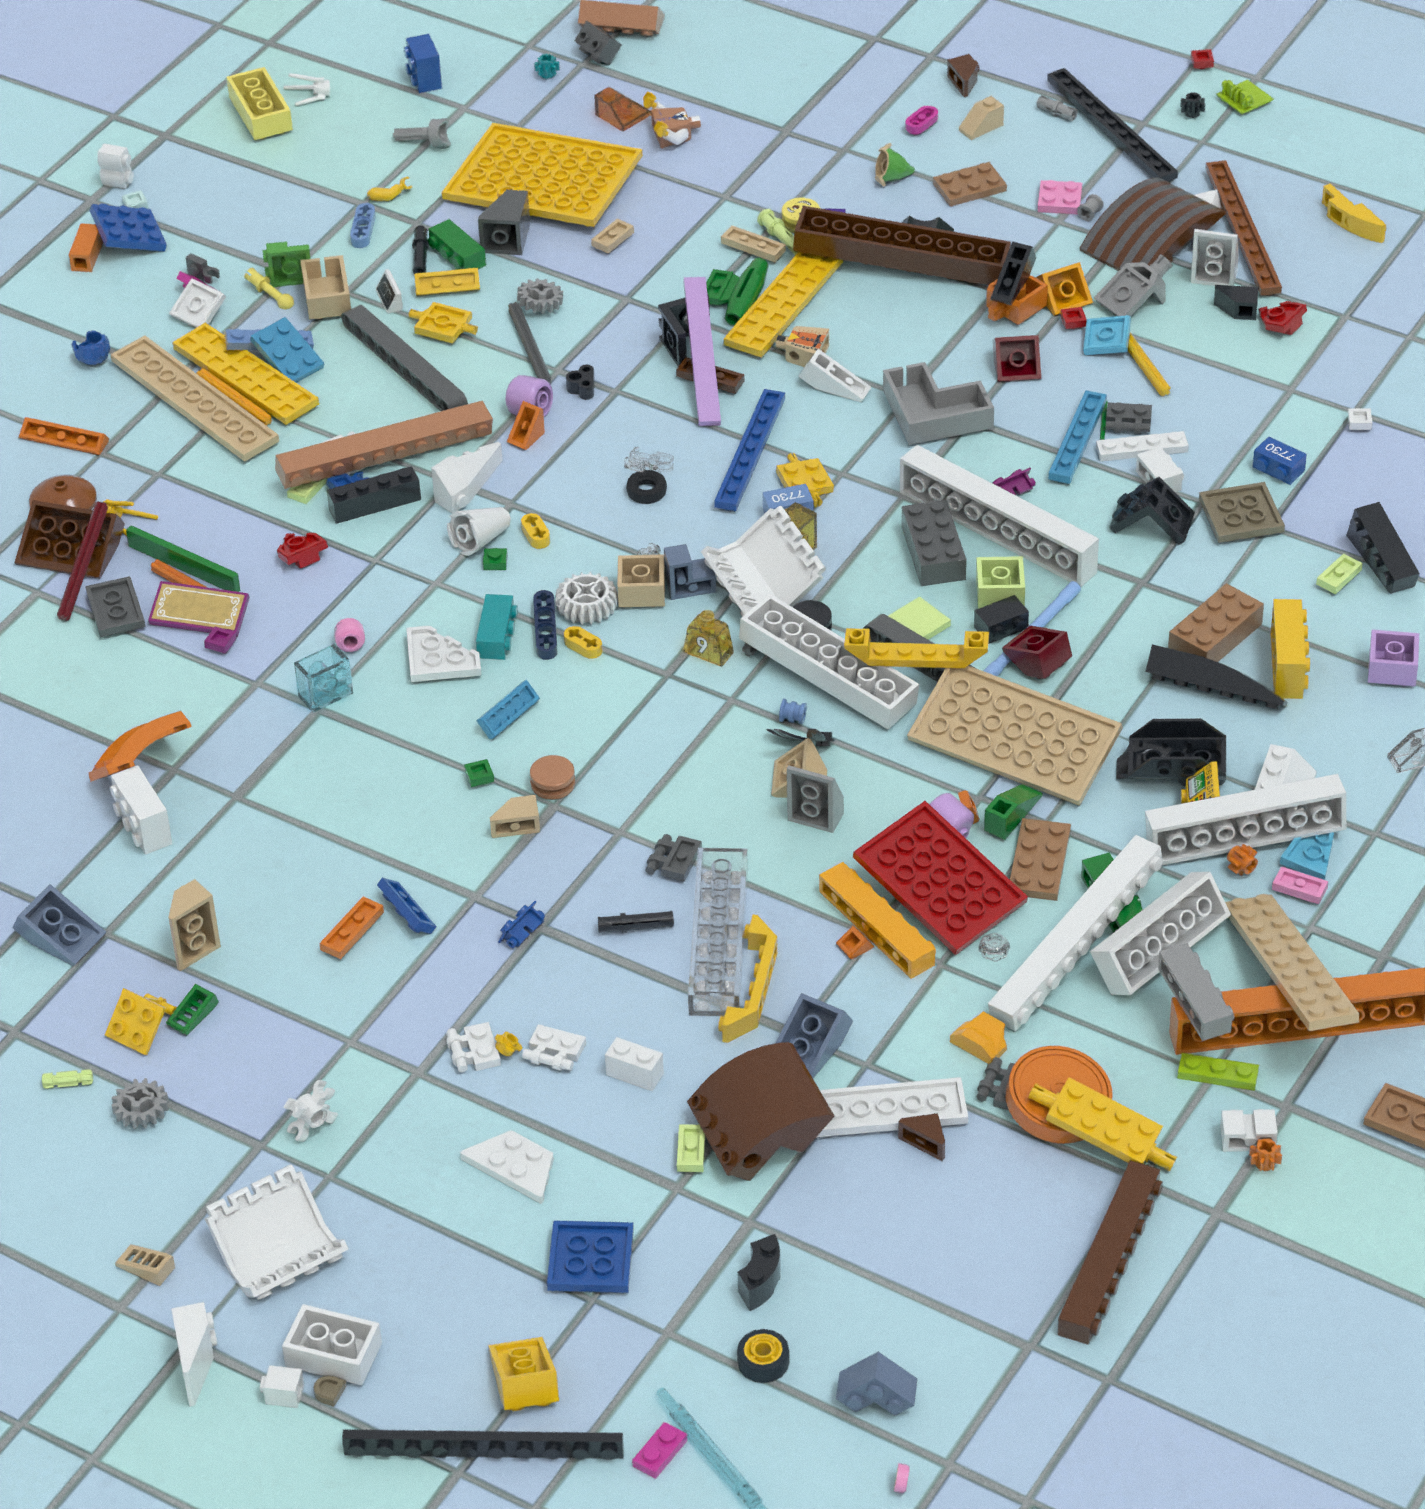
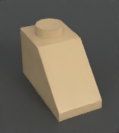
M992 96L976 102L959 126V131L970 140H973L1003 126L1004 105Z
M536 795L510 798L490 817L491 837L499 838L539 833L540 823Z

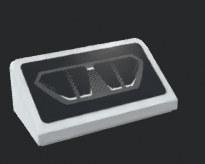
M386 269L376 287V292L386 312L389 314L402 311L403 305L402 295L389 269Z

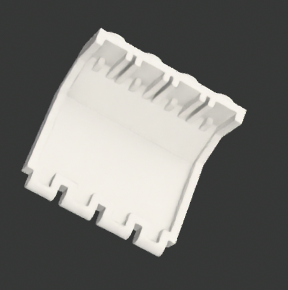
M782 506L776 509L770 508L736 542L720 549L706 546L701 551L705 557V564L714 570L717 575V581L730 593L728 595L729 598L739 606L742 617L769 594L793 607L823 579L821 574L826 570L825 566L818 556H814L815 552L806 539H802L803 535L793 521L789 522L791 518Z
M291 1164L274 1172L277 1183L274 1182L271 1175L252 1183L253 1195H251L247 1186L228 1195L229 1207L223 1198L206 1206L209 1217L205 1218V1221L229 1273L247 1297H256L257 1300L272 1294L271 1289L278 1285L282 1288L296 1281L295 1277L301 1273H304L306 1276L319 1270L318 1265L325 1261L329 1264L343 1257L341 1253L348 1250L345 1240L336 1239L326 1226L302 1172L296 1173Z

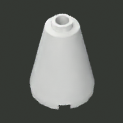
M502 507L457 511L450 515L451 521L447 523L448 536L452 545L462 550L461 554L469 556L479 551L510 526L511 517L508 511Z

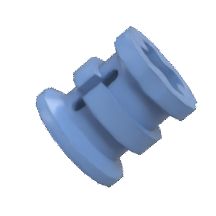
M784 698L780 706L779 721L783 722L784 719H788V722L794 723L798 721L799 724H803L806 718L807 704L802 703L799 705L796 701L787 703V699Z

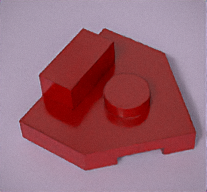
M1291 301L1279 303L1280 306L1270 309L1267 306L1258 309L1259 316L1266 330L1292 335L1303 324L1302 316L1307 312L1305 304Z
M287 533L283 538L284 543L277 549L278 558L287 565L295 563L301 569L319 561L318 552L327 549L328 544L317 533H307L306 536H295L294 533Z

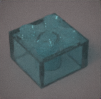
M336 644L294 662L298 697L313 713L353 694L349 658Z

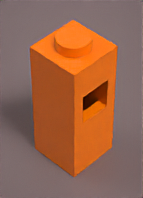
M80 224L69 252L71 271H93L103 244L96 224Z

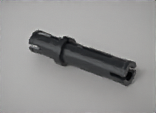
M422 225L414 229V239L412 241L414 249L413 274L426 273L428 230Z
M673 911L631 915L620 913L619 916L598 917L599 933L621 930V933L630 929L674 927Z

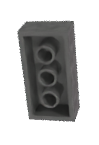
M942 500L902 506V530L920 585L928 586L966 580V557L947 501Z

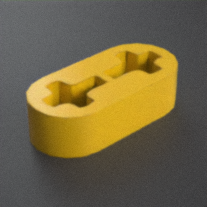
M534 513L524 515L521 518V528L530 545L536 549L547 547L550 544V532L541 517Z
M571 626L565 629L564 643L568 648L589 659L597 658L602 654V641L599 637L578 626Z

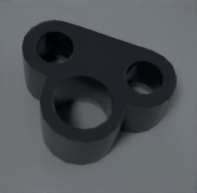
M586 364L579 367V370L568 372L566 374L567 391L571 394H579V397L583 400L592 399L595 389L594 367Z

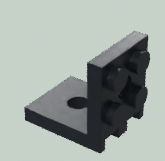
M685 297L658 305V309L661 312V318L658 321L659 327L662 330V335L659 336V339L678 367L687 357L686 337L689 336L687 319H684L687 316Z
M1157 477L1145 485L1140 484L1134 491L1129 494L1125 493L1118 499V505L1112 515L1109 528L1114 533H1117L1149 515L1179 545L1186 540L1195 512L1160 477Z

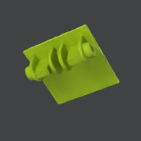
M1248 79L1236 85L1231 80H1224L1221 84L1222 91L1216 93V96L1241 114H1245L1274 100V98Z

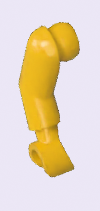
M409 177L402 178L398 185L395 184L391 188H371L367 192V196H370L368 199L374 201L393 200L402 193V190L412 188V185L408 187L405 185V180L409 179Z

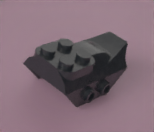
M1202 718L1152 719L1129 736L1127 749L1117 758L1116 779L1178 780L1181 785L1186 786V779L1195 775L1197 771L1209 763L1217 762L1219 786H1221L1226 781V735Z

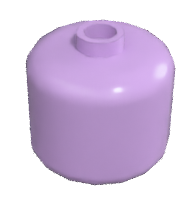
M518 375L508 385L505 397L506 406L511 414L517 416L522 402L526 401L542 408L545 417L552 406L553 389L545 379Z
M944 793L936 797L930 805L958 832L967 838L974 822V814L951 793Z

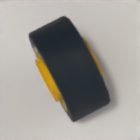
M768 1329L753 1330L744 1335L739 1341L737 1348V1362L740 1372L749 1380L759 1383L773 1382L781 1378L788 1370L790 1362L789 1346L786 1339L776 1331Z

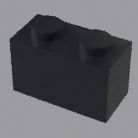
M1015 595L974 610V628L977 632H989L988 644L1021 632L1029 626V611Z

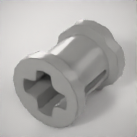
M1091 194L1086 198V202L1077 208V213L1082 220L1091 221L1094 218V214L1102 210L1104 203L1099 196Z

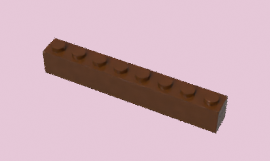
M1134 1161L1129 1162L1058 1318V1336L1089 1345L1093 1335H1098L1102 1324L1101 1316L1107 1315L1110 1308L1111 1300L1109 1298L1111 1294L1116 1295L1120 1283L1118 1278L1120 1274L1125 1275L1129 1262L1127 1258L1129 1255H1133L1136 1250L1137 1235L1142 1236L1146 1225L1145 1217L1146 1215L1151 1216L1155 1204L1153 1199L1161 1194L1163 1188V1181H1160L1161 1169Z

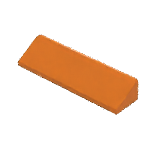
M25 417L19 434L21 439L100 455L109 442V437L104 433Z

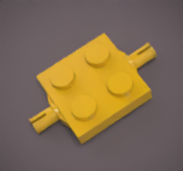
M433 302L428 309L422 312L411 309L408 314L409 318L419 320L414 326L415 334L449 343H454L463 332L476 335L478 331V326L468 324L472 320L471 311Z
M795 453L788 454L787 459L790 463L776 465V474L784 488L806 484L812 496L813 505L815 507L817 505L818 507L821 506L823 501L820 495L833 493L834 484L819 458L799 461Z

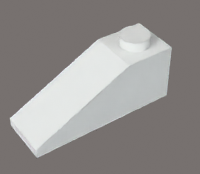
M817 349L798 376L817 390L862 402L871 389V386L819 349Z

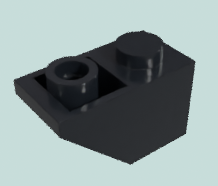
M1215 285V306L1234 319L1256 320L1258 287Z

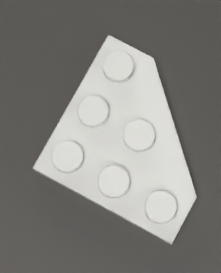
M431 626L406 628L411 682L482 675L479 652L474 649L469 651L462 647L461 642L448 635L444 637L438 634L437 629Z

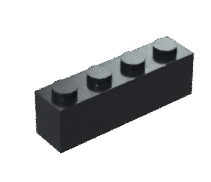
M410 466L328 489L329 511L335 523L338 524L421 500L419 478L413 467Z

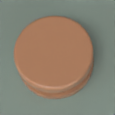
M548 755L536 760L530 768V783L533 792L537 796L549 800L560 799L570 794L575 787V770L571 761L558 755Z

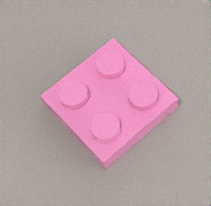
M1041 180L1038 212L1078 214L1077 208L1081 204L1082 183Z

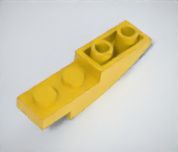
M1332 184L1323 186L1322 204L1328 208L1327 217L1345 230L1362 238L1379 243L1385 241L1386 224L1363 203L1354 205Z

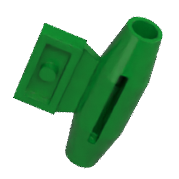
M755 258L740 277L731 271L712 270L706 282L709 304L720 306L721 304L728 303L725 320L728 324L735 326L758 299L769 267L767 261L762 258Z

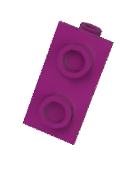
M1031 468L1023 471L1018 469L1009 477L1004 479L1000 477L992 482V484L1016 495L1013 490L1014 488L1020 495L1032 490L1033 486L1036 485L1035 480L1028 476Z

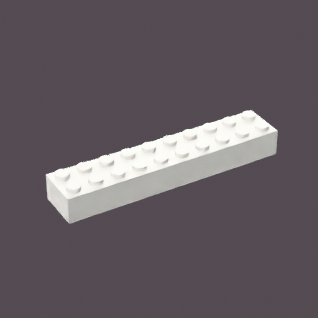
M919 445L913 447L900 458L901 494L919 503L946 500L953 521L1023 556V558L1069 582H1077L1080 587L1097 574L1099 538Z

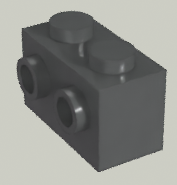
M588 21L585 22L574 40L580 45L579 50L587 55L592 54L590 58L599 64L603 61L610 65L622 46L621 43L601 28Z

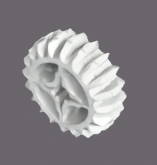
M581 572L578 576L572 574L571 579L565 578L564 582L559 583L555 593V602L560 615L564 616L565 620L571 619L573 624L581 622L583 625L585 622H589L592 625L594 621L601 623L602 618L608 619L610 614H614L618 603L617 590L613 581H609L608 577H601L600 573L592 575L591 572L589 574Z

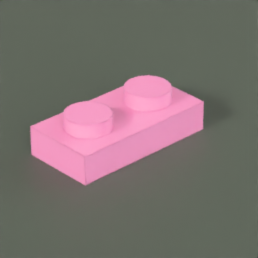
M1282 866L1272 884V890L1316 904H1320L1328 889V881Z

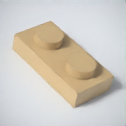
M617 218L591 239L592 246L603 252L610 253L634 233V226Z

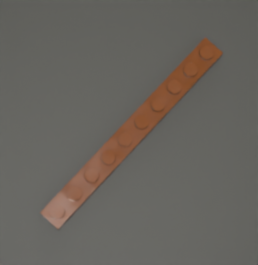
M1227 161L1207 162L1206 172L1214 190L1217 189L1221 206L1226 211L1225 215L1233 234L1238 235L1239 248L1256 287H1258L1260 296L1281 293L1282 285Z

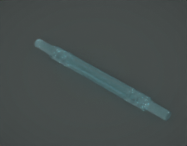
M660 1388L656 1392V1396L670 1411V1417L683 1432L687 1433L688 1438L747 1508L767 1509L762 1503L763 1499L686 1408L682 1404H678L665 1388Z

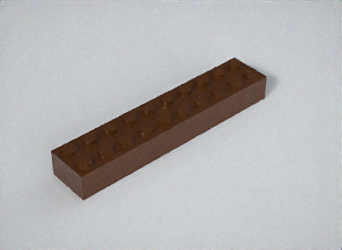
M803 206L794 230L793 251L989 285L998 279L1009 252L1011 241Z

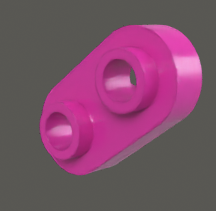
M934 106L919 108L906 118V131L913 135L924 132L937 122L938 109Z

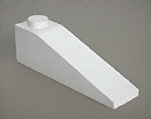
M495 442L479 447L477 451L472 453L466 451L459 457L449 456L433 466L431 471L434 502L452 514L469 504L503 461L501 443Z

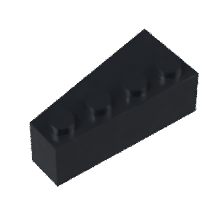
M1376 502L1355 508L1346 536L1379 578L1383 586H1385L1390 594L1415 587L1420 573L1381 503Z

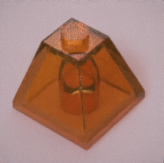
M607 87L594 95L595 115L622 132L651 116V110L611 87Z

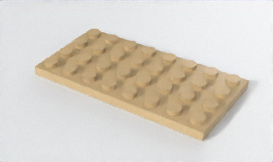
M967 666L966 668H945L907 737L908 740L1080 806L1123 727L1120 722Z

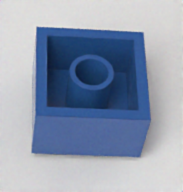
M430 34L406 38L404 54L406 59H408V63H405L407 75H410L412 86H416L419 93L442 89L440 57Z

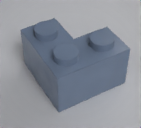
M686 544L664 548L665 583L671 600L716 592L714 570L705 564V558L691 560Z
M878 1351L839 1372L836 1399L854 1412L876 1402L895 1416L915 1406L918 1379Z

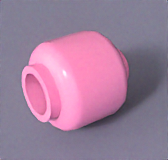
M345 618L339 621L334 628L335 642L341 650L354 652L363 646L365 632L363 625L358 620Z

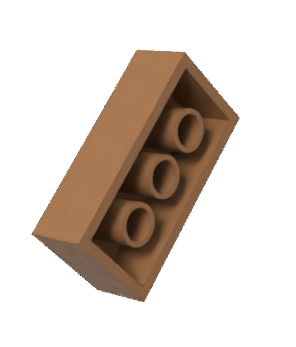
M1226 583L1169 631L1168 648L1219 662L1262 625L1264 603Z

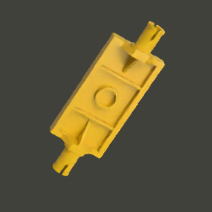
M1070 1077L1060 1093L1057 1092L1055 1094L1035 1083L1028 1096L1029 1099L1049 1108V1113L1045 1120L1127 1163L1134 1161L1143 1164L1144 1162L1151 1161L1170 1172L1177 1159V1156L1156 1147L1155 1141L1163 1128L1162 1125Z

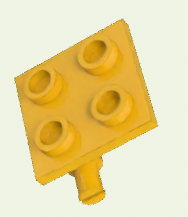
M123 988L105 1036L137 1052L148 1055L164 1013L171 1016L177 1007L167 1003V1000L162 997L156 998L149 993L142 997Z

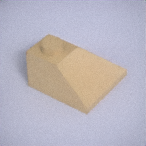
M805 739L774 761L771 795L787 798L788 765L827 776V768L811 739Z

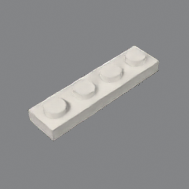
M1184 431L1096 441V450L1100 462L1137 458V454L1161 447L1166 454L1186 453L1189 447Z

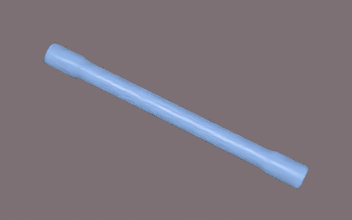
M1071 581L1030 625L1044 628L1081 591L1080 585L1077 582ZM1003 652L983 671L998 676L1011 660Z

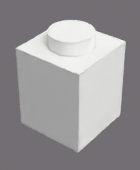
M269 1365L267 1375L262 1376L260 1382V1392L264 1393L265 1404L298 1408L304 1389L302 1369Z

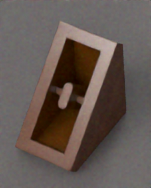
M938 1113L906 1117L898 1121V1139L940 1161L945 1159V1138Z

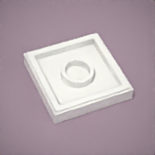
M191 278L169 314L197 328L205 322L207 324L210 323L226 296Z

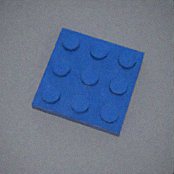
M91 204L90 213L105 247L152 251L166 250L167 243L151 209L145 207L131 208L123 205Z
M553 1220L547 1291L629 1293L634 1223Z

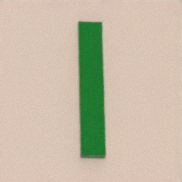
M132 525L126 529L129 547L159 559L170 566L223 590L241 591L238 573Z

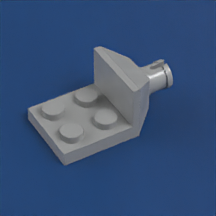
M1161 254L1150 266L1144 262L1126 263L1097 293L1094 299L1115 316L1130 315L1131 317L1150 296L1164 304L1166 292L1165 282L1162 277L1173 265Z

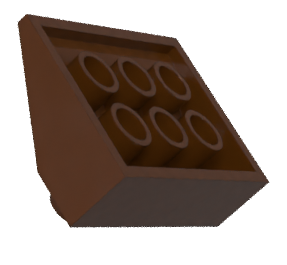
M32 500L14 563L71 574L93 510ZM106 513L85 573L86 577L101 579L119 546L125 524L117 514Z

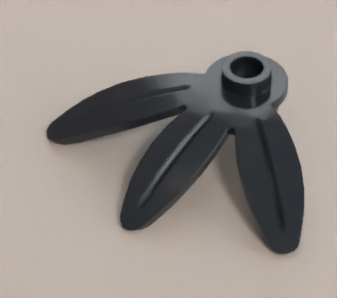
M766 729L772 734L790 740L804 741L809 738L812 742H816V746H830V741H835V738H832V732H820L817 729H807V738L781 729Z

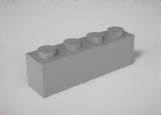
M1188 943L1160 951L1158 970L1202 1041L1230 1033L1232 1021L1234 1020L1233 1010L1229 1005L1225 1004L1220 989L1218 987L1215 988L1210 973L1202 967L1198 954L1192 951Z

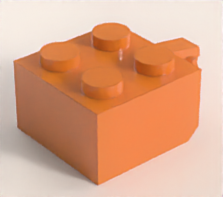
M1031 275L1012 305L990 299L997 280L989 284L987 288L986 307H988L989 312L988 318L993 321L1005 317L1019 325L1047 306L1048 285Z

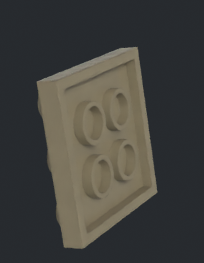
M1265 482L1199 492V501L1218 543L1272 535L1285 531V524Z

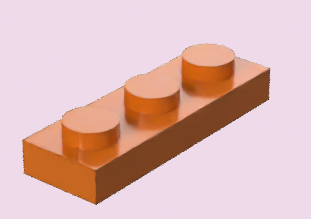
M363 896L319 943L320 950L342 959L384 913V906Z

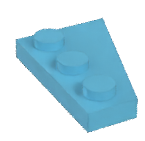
M1335 832L1306 838H1294L1280 857V864L1298 872L1325 880Z

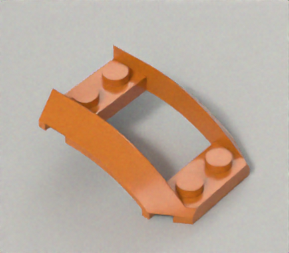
M178 711L125 732L106 749L96 765H94L93 770L89 772L90 782L134 767V760L148 745L158 739L192 727L190 721L182 711Z

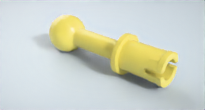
M254 268L247 270L251 275L245 273L244 278L256 286L258 292H267L277 300L278 307L281 309H290L294 306L293 297L276 290L269 284L270 279L268 277H263Z

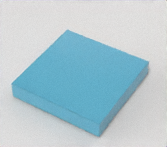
M1130 315L1087 319L1083 347L1084 355L1127 352L1131 326Z

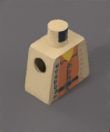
M796 326L789 337L777 336L776 348L785 349L787 362L805 367L817 349L826 354L829 348V329Z

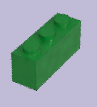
M450 219L428 228L430 247L439 252L444 259H447L455 269H480L486 266L485 249Z

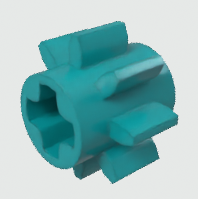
M542 54L538 57V62H534L535 71H538V76L544 79L553 78L556 75V71L560 70L559 61H556V57L551 54Z

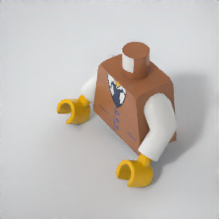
M646 92L644 95V107H652V128L660 148L679 145L691 139V129L701 128L699 116L688 117L683 107L667 108L659 102H655L656 96L651 92Z

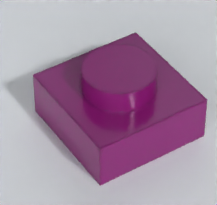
M215 626L204 640L205 648L226 654L237 639L236 632Z

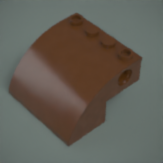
M790 1042L761 1046L733 1058L711 1074L687 1100L690 1109L726 1174L749 1181L780 1146L803 1153L835 1117L793 1043Z

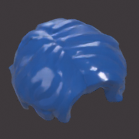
M95 330L88 331L86 333V340L80 345H77L75 340L71 344L76 359L88 365L102 363L108 358L111 348L108 337Z

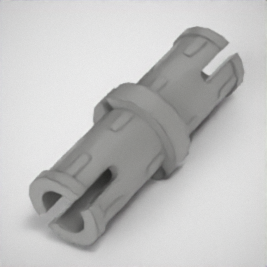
M1043 95L1037 100V107L1051 112L1053 116L1058 115L1069 121H1073L1077 117L1078 110L1066 106L1060 100L1055 101Z

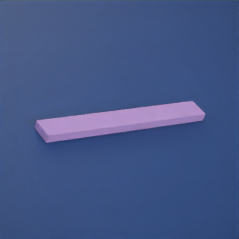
M684 277L683 284L698 426L721 425L706 277Z

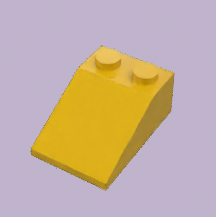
M543 1337L488 1345L498 1392L504 1410L518 1411L527 1406H548L552 1402L559 1401L557 1373Z

